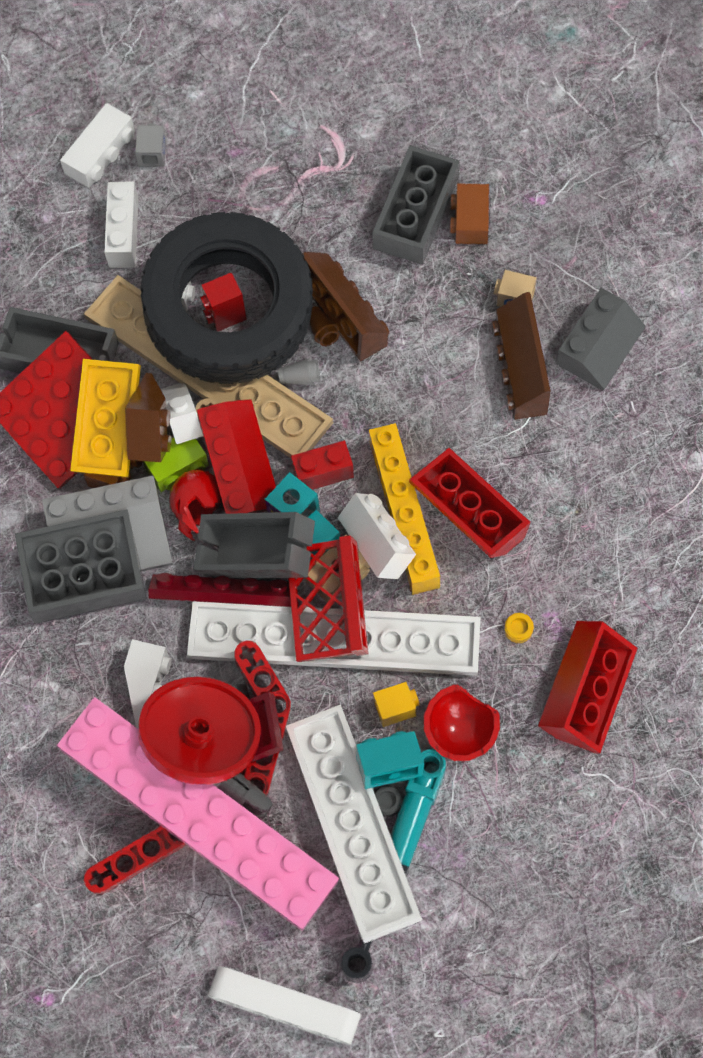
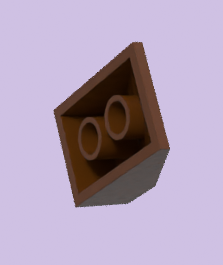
M146 373L125 407L128 460L162 462L166 452H170L171 436L167 435V427L170 424L171 415L170 410L166 409V398L152 373Z

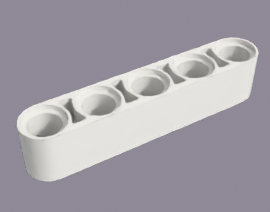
M218 966L208 993V997L216 1001L346 1045L352 1044L361 1014L345 1007L222 966Z

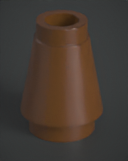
M312 307L309 325L315 342L324 347L334 344L340 336L339 327L320 307Z

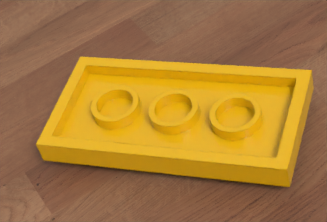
M83 359L70 471L118 477L129 476L130 460L127 458L125 407L139 385L141 365Z

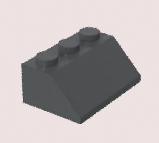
M600 288L558 350L556 365L604 391L646 326L625 300Z

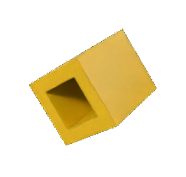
M407 682L373 692V701L382 727L416 717V707L420 706L415 689L409 690Z

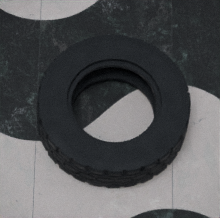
M217 212L209 215L204 214L192 218L190 221L187 220L176 226L173 231H169L161 239L160 244L157 243L150 253V258L147 259L143 270L144 275L141 280V300L147 332L162 357H166L167 362L176 369H181L183 373L193 378H200L202 381L219 382V384L253 381L255 378L259 379L270 374L272 370H277L285 364L287 359H290L299 349V344H302L311 319L313 292L312 278H310L311 273L299 247L294 245V241L285 232H281L280 228L272 223L265 222L263 219L252 215H245L244 213ZM233 264L246 267L257 273L267 283L273 296L272 304L261 320L244 330L217 332L207 329L196 323L187 314L181 303L183 292L194 276L216 265Z

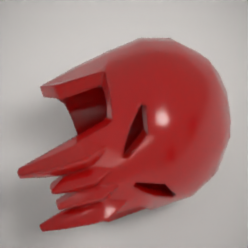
M190 470L180 475L171 487L169 496L170 509L179 521L178 529L186 537L195 541L191 531L199 533L197 526H200L201 514H213L221 502L215 476L203 470Z

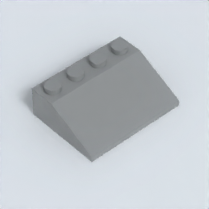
M154 475L42 499L47 526L128 509L141 570L146 571L173 565Z

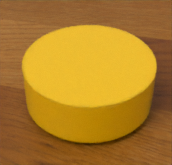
M514 613L505 622V635L514 643H524L531 638L534 624L528 615Z

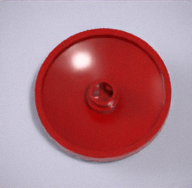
M207 677L181 678L168 682L158 688L143 705L138 724L140 746L150 763L170 778L198 785L223 782L241 773L253 760L261 735L260 720L250 700L235 687L220 680Z

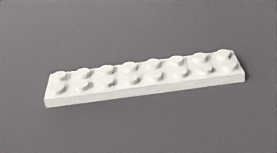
M341 704L287 725L286 729L363 942L367 943L422 921L373 788H364L356 759V743Z

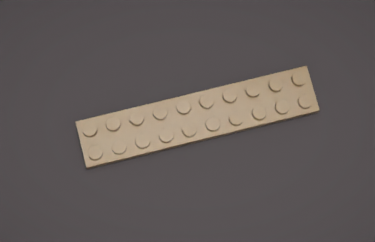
M119 275L116 276L84 313L85 319L92 324L114 329L120 343L179 383L186 384L188 389L201 398L213 399L217 403L252 399L263 440L290 458L292 455L312 450L333 424V418L268 375L244 383L219 384V382L211 383L202 381L197 377L193 378L183 373L181 369H176L167 362L166 357H162L155 348V343L150 339L144 320L141 290Z

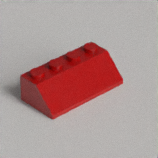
M252 399L222 402L197 409V415L225 514L261 513L267 511L265 498L274 490L276 485Z
M450 448L446 449L409 479V483L490 558L506 555L525 539L531 522Z
M576 621L538 727L558 740L600 754L638 648L603 621Z

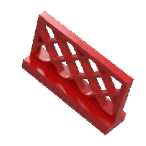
M349 535L339 537V540L307 546V550L310 552L318 551L316 555L311 553L312 560L309 564V572L317 562L328 569V571L318 584L310 577L306 578L315 587L305 600L298 595L297 587L304 578H289L296 661L305 662L353 654L357 656L368 655L357 541ZM337 548L338 558L331 567L320 560L327 549ZM338 566H339V574H338L337 572H335V570H336V568H337ZM332 574L340 579V587L334 595H331L322 588ZM319 590L331 598L321 611L310 604ZM340 595L342 596V602L338 600ZM298 599L303 602V603L300 605V607H299V601H298ZM335 602L343 607V615L336 624L325 616ZM307 606L318 614L308 628L300 622V615ZM322 618L334 626L324 640L312 632ZM343 623L345 626V631L340 628ZM301 627L305 630L303 635L301 633ZM338 630L346 636L347 648L333 649L328 645V642ZM309 635H312L321 642L313 653L303 654V642ZM325 646L329 649L328 651L322 650L325 648Z

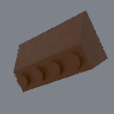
M304 252V261H307L311 273L310 278H312V298L320 309L339 327L340 336L358 360L361 362L387 347L389 329L383 320H378L372 305L368 300L364 301L356 284L352 280L349 281L344 275L340 263L333 261L328 253Z
M526 292L496 309V318L491 321L493 337L498 336L499 345H496L498 361H503L504 369H501L503 386L508 385L509 394H506L508 411L513 410L514 420L547 415L551 393L531 293Z

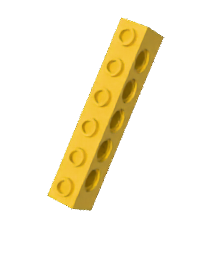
M394 423L370 429L369 444L389 515L395 520L400 532L409 540V545L416 554L405 569L412 595L440 588V574L415 487L409 483V479L412 477L397 425Z

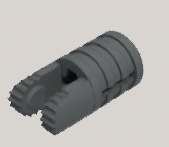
M240 773L231 779L221 782L218 786V789L260 820L265 819L268 810L270 811L272 807L271 799Z

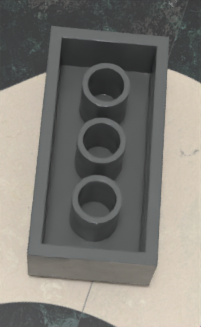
M409 145L372 232L373 249L415 263L424 264L450 201L451 194L459 179L460 160Z

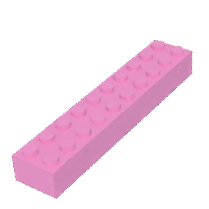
M96 697L92 699L57 744L64 754L301 931L305 929L339 882V878L213 784L198 785L184 783L160 772L143 753L138 738V729Z

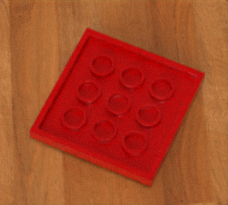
M67 331L58 337L0 392V424L58 489H61L78 473L70 470L83 359L93 360Z

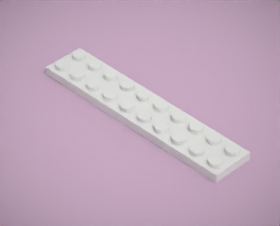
M193 601L187 657L188 659L235 662L234 655L237 645L243 641H252L260 647L269 664L477 676L480 617L364 610L368 655L357 656L353 654L297 662L291 607ZM306 607L300 615V622L308 628L318 614L310 607ZM330 608L325 616L336 624L343 615V609ZM322 618L312 632L324 640L334 626ZM343 623L340 628L345 631V626ZM301 627V633L303 635L305 630ZM338 630L328 642V645L333 649L347 648L346 636ZM309 635L303 642V654L313 653L321 642L312 635ZM325 646L322 651H328L329 649ZM243 651V658L241 660L247 659L250 663H253L254 652L249 654L247 651Z

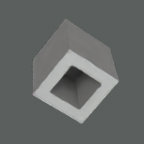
M156 124L138 125L135 148L138 166H165L167 138L164 126Z

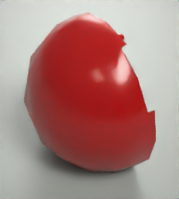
M452 685L440 690L429 701L424 714V732L430 746L441 756L453 761H470L485 755L495 744L500 731L499 712L490 705L476 699L459 685Z

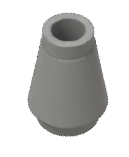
M308 358L278 369L281 384L314 385V382L320 381L317 360L311 361Z

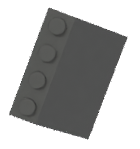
M128 509L15 533L28 613L35 624L147 599Z

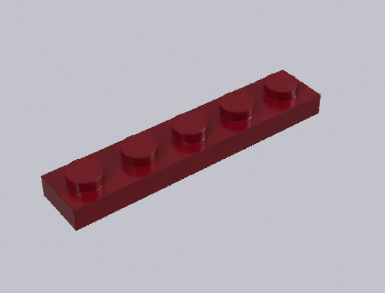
M161 573L153 574L148 588L149 599L291 607L289 582L284 580L262 581L255 578L229 579L225 576L211 578L200 577L199 575L177 576Z

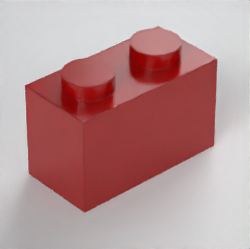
M232 272L201 285L203 296H200V301L204 308L202 310L208 325L213 323L217 332L247 320L243 295Z
M345 440L291 456L295 477L312 490L354 478L353 463Z

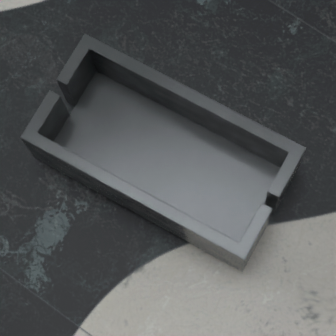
M9 307L2 327L4 333H0V369L21 373L65 331L72 335L93 360L113 362L119 342L115 330L111 328Z
M297 512L201 514L198 540L219 548V550L215 551L206 546L197 545L193 570L212 578L219 576L228 578H308L311 552L307 550V546H312L315 521Z

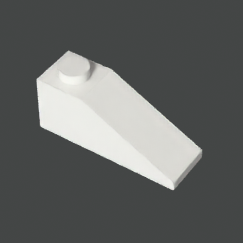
M179 383L162 388L161 391L166 398V409L170 410V427L176 444L202 437L203 433L196 409L186 384Z

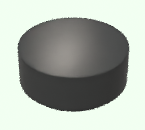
M386 785L374 792L383 817H392L399 812L402 805V796L395 787Z

